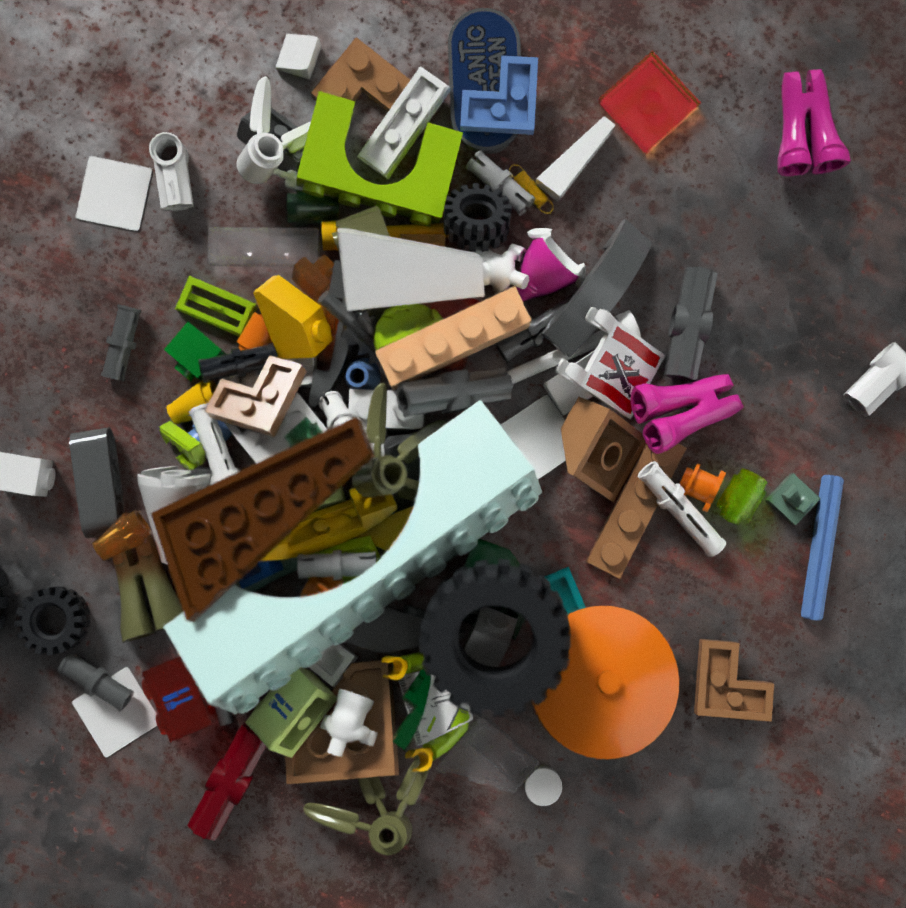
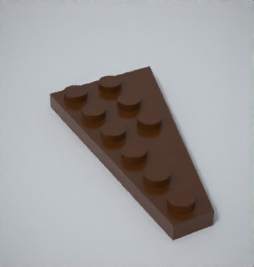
M354 417L151 513L187 622L197 620L375 456L361 419Z

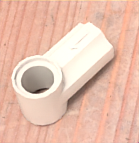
M162 132L157 134L149 144V152L154 160L161 210L179 211L194 207L188 170L189 154L186 147L172 133ZM176 146L177 154L173 159L169 161L161 159V154L166 147Z
M896 342L884 348L870 362L871 368L843 394L847 402L865 417L870 416L894 391H898L906 386V352Z

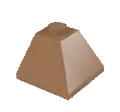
M578 396L561 427L568 473L609 501L614 502L645 447L646 441L640 431L611 409Z

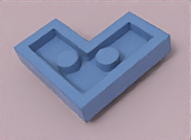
M501 56L499 92L462 90L460 131L533 135L538 58Z

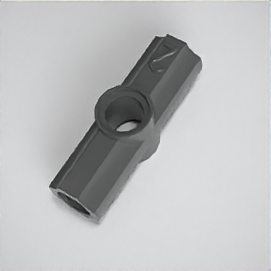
M686 267L684 270L678 305L674 307L668 333L671 341L664 376L671 379L697 381L703 346L709 339L713 323V312H710L718 273L711 269Z
M505 367L469 373L468 370H459L440 374L432 379L401 383L398 385L396 399L398 409L401 410L404 417L441 411L442 414L467 410L479 400L483 404L511 399L513 383L511 375L506 372Z

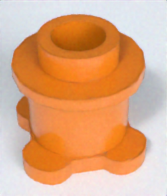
M697 463L694 470L689 467L686 468L679 484L684 488L685 496L688 495L705 503L702 511L708 512L726 472L721 470L717 477L700 469V464Z

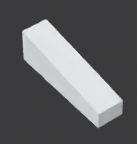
M605 116L602 117L539 175L535 183L541 190L559 202L611 135L615 124Z

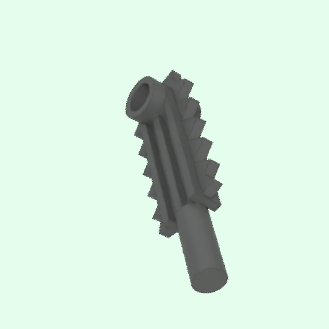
M325 291L318 299V303L343 324V331L340 337L347 339V346L358 344V355L369 353V364L380 363L375 353L376 350L373 342L376 315L369 316L366 309L362 312L357 310L355 314L352 311H347L346 306L329 291ZM379 364V373H384L381 364Z

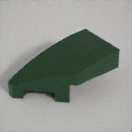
M423 668L402 698L413 706L392 740L393 743L403 750H406L419 727L429 695L431 675H427Z

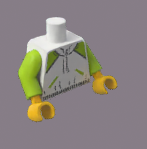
M417 652L401 657H383L381 659L382 663L392 662L394 666L392 673L383 675V678L399 680L401 691L404 695L420 670L424 669V654ZM433 674L431 675L425 711L414 735L417 746H423L422 748L408 750L405 754L406 759L416 755L420 758L419 766L414 768L412 772L427 771L431 767L432 761L452 749L467 732L469 722L473 720V715L470 713V705L463 702L461 707L458 708L449 702L450 692L446 690L440 694L433 686ZM405 701L407 712L409 714L413 706H411Z

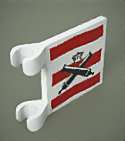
M591 307L586 314L585 320L605 332L585 369L576 363H569L562 359L556 369V373L578 385L624 417L631 419L633 416L631 407L633 387L641 384H650L666 355L617 321L608 311Z

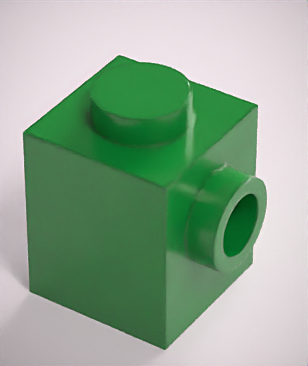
M190 322L183 326L164 349L178 361L174 368L190 381L195 377L203 381L198 363L199 359L203 360L227 354Z

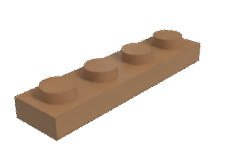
M647 444L645 445L585 562L618 579L621 578L658 505L656 502L657 497L638 478V473L647 464L656 461L659 467L671 479L687 449L686 447L677 444L668 451L656 454L652 452Z

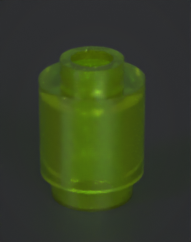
M741 468L738 475L733 474L716 504L721 509L719 516L736 526H739L741 521L750 523L767 493L764 489L768 482L756 473Z

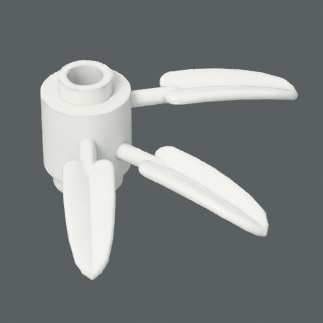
M265 76L257 83L251 107L250 130L257 132V135H254L238 156L237 169L239 174L250 183H265L274 174L285 179L284 184L287 188L303 193L302 187L296 186L298 172L294 170L285 172L277 168L283 160L284 149L287 148L290 153H294L304 148L311 121L282 135L281 141L275 135L270 134L271 85L269 79ZM324 194L323 198L336 199L338 197Z

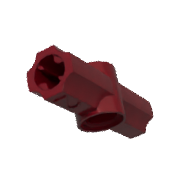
M244 723L237 731L225 757L218 761L204 787L207 790L187 825L194 834L203 839L216 841L221 834L234 806L239 805L254 777L252 773L267 747L252 729Z

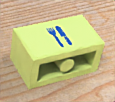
M302 667L290 675L291 679L286 685L275 691L270 690L245 721L269 750L290 758L294 756L323 719L324 714L337 701V696L313 672Z

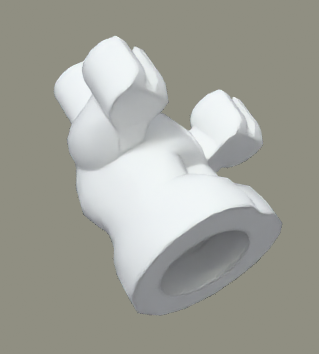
M512 243L508 250L500 255L492 252L490 249L482 252L481 247H476V252L474 253H477L482 258V263H488L490 273L489 285L492 286L495 295L510 289V285L521 289L527 287L529 275L515 269V260L519 262L523 260L524 256L522 255L523 252H526V248Z
M339 689L337 704L332 715L324 714L320 728L327 730L332 737L328 753L342 757L346 743L357 740L363 744L374 746L378 733L363 725L367 713L373 706V700Z

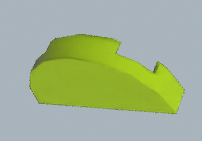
M422 304L391 306L384 311L375 326L373 338L375 350L443 320L437 310H431Z
M171 421L159 426V431L165 443L171 442L181 453L176 459L184 468L194 470L206 462L201 442Z

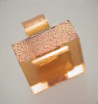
M325 254L314 265L304 256L294 265L291 280L318 303L320 296L325 291H329L331 281L328 278L333 274L331 269L334 267V263Z

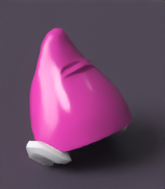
M535 228L527 231L528 236L533 241L524 255L520 272L529 275V282L525 289L516 287L522 302L558 292L574 283L579 288L585 280V264L577 265L563 252L551 238L553 229Z

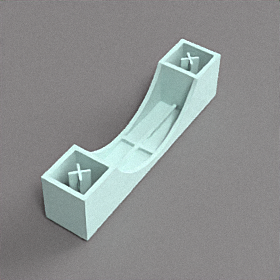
M481 400L418 444L420 482L412 513L392 547L366 572L336 589L298 598L268 597L233 585L194 622H187L183 612L163 626L209 704L234 714H242L251 710L259 703L258 698L269 690L275 691L286 685L290 681L292 673L301 667L307 668L315 664L322 657L321 652L333 644L339 645L348 640L353 635L352 630L364 621L369 623L383 614L385 610L383 607L395 599L402 600L409 596L415 590V585L422 579L438 575L445 569L446 562L457 554L461 556L468 553L477 545V540L487 532H497L506 525L508 517L519 509L521 511L529 509L538 501L539 495L543 492L534 468Z

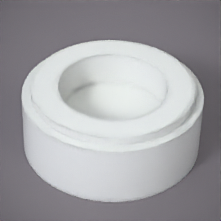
M537 766L531 769L525 777V792L534 804L548 806L559 799L562 793V782L558 773L553 768Z

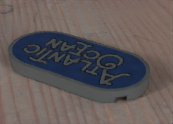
M491 8L470 10L460 16L450 30L448 37L449 86L451 89V125L453 130L460 131L462 90L499 92L501 56L521 57L520 36L517 27L507 15ZM460 131L463 132L461 142L467 148L474 152L481 150L484 154H493L504 150L518 136V134Z

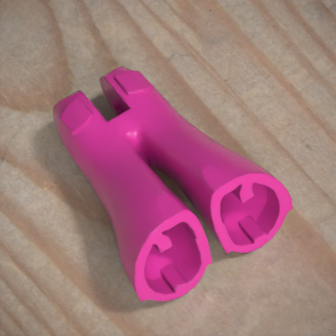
M822 69L808 70L806 93H802L800 73L798 71L785 72L781 87L783 131L777 160L778 173L782 176H801L806 174L812 166L813 174H823L837 171L847 166L851 161L849 150L837 133ZM806 117L808 118V121H809L810 140H811V149H812V161H811L810 152H809L808 143H807V138H806V130H805V119H806Z
M729 374L712 376L673 386L641 384L633 387L631 407L637 423L642 424L651 420L643 429V437L652 452L661 454L668 451L692 433L729 418L744 408L739 395H731L719 400L717 398L718 395L725 393L734 386ZM688 406L694 407L677 415L654 419Z

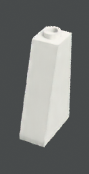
M348 228L337 229L347 311L485 296L484 285L490 284L488 263H482V258L477 253Z

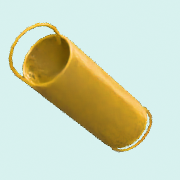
M525 170L514 177L515 182L535 197L533 203L539 209L542 207V204L544 205L547 201H550Z

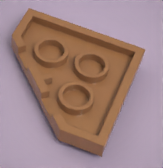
M381 660L351 663L343 673L344 677L332 690L336 696L339 689H343L374 701L363 724L370 730L378 733L374 746L363 744L357 740L346 743L342 757L330 754L327 751L332 737L327 730L320 728L321 720L292 758L285 756L286 784L399 775L397 745L392 742L396 733L393 680L383 678V675L392 673V662L382 663ZM337 701L333 704V706L326 713V715H332L337 704Z

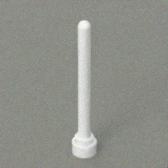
M630 310L615 316L617 321L641 337L637 322ZM600 330L593 333L571 357H567L557 349L506 372L511 375L513 384L559 365L562 359L568 361L596 349L605 332Z

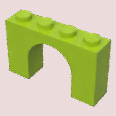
M319 91L296 177V186L302 187L303 193L313 197L323 198L324 194L338 197L339 203L349 207L358 208L360 204L370 207L378 206L382 216L393 218L396 214L410 217L409 221L412 224L431 227V224L439 223L442 218L463 132L427 122L417 161L411 173L401 181L393 184H374L364 180L355 173L345 153V144L354 113L355 101Z

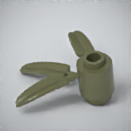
M381 383L375 387L372 394L366 428L370 443H374L375 456L352 476L353 485L357 492L364 497H377L398 492L399 497L416 501L420 481L407 478V471L402 462L404 461L406 464H409L419 456L418 444L446 425L447 422L437 420L412 434L398 446L397 451L400 455L397 458L389 455L381 456V445L386 440L387 387L385 383Z
M418 755L416 756L396 794L397 799L401 801L397 811L390 812L386 811L382 801L386 793L379 777L358 778L367 803H376L381 815L372 825L360 822L358 814L320 803L309 802L305 804V815L324 826L343 833L354 834L356 829L369 832L370 843L377 852L383 855L396 854L408 844L412 837V824L403 813L407 804L412 806L416 803L430 768L424 772H412L420 764V758ZM385 828L393 831L394 840L387 837Z

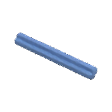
M823 475L821 478L819 491L821 499L817 504L801 608V616L803 618L815 621L822 620L824 615L844 484L843 478L835 475Z

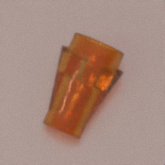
M133 510L130 513L124 512L97 540L92 542V545L99 557L106 561L115 555L147 543L146 538L152 535V530L145 518L137 510Z

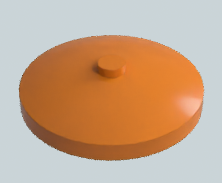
M592 606L567 614L571 634L570 660L567 670L561 671L562 681L555 690L547 689V699L539 705L534 704L531 700L539 722L558 743L586 757L616 759L629 756L644 749L666 728L678 701L679 673L672 649L661 632L653 624L630 610L614 606Z

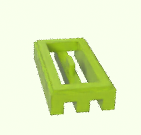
M189 276L175 309L240 337L253 313L256 312L258 305ZM196 287L246 308L244 314L238 313L191 292ZM190 300L240 322L239 326L235 327L186 306L187 301Z

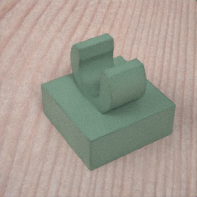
M792 473L780 483L765 501L791 525H797L821 498Z

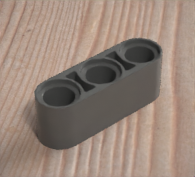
M111 428L71 433L69 439L83 535L88 539L125 533L127 524L116 442Z

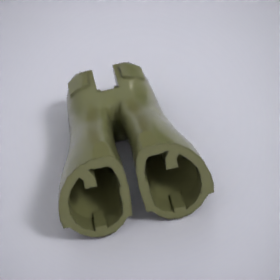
M149 529L135 532L133 536L139 562H135L131 546L125 536L111 540V555L121 601L120 631L122 643L155 634L156 631H165L163 626L183 613L180 600L166 575L155 540ZM142 578L144 580L150 607L152 610L154 625L144 600L142 591Z

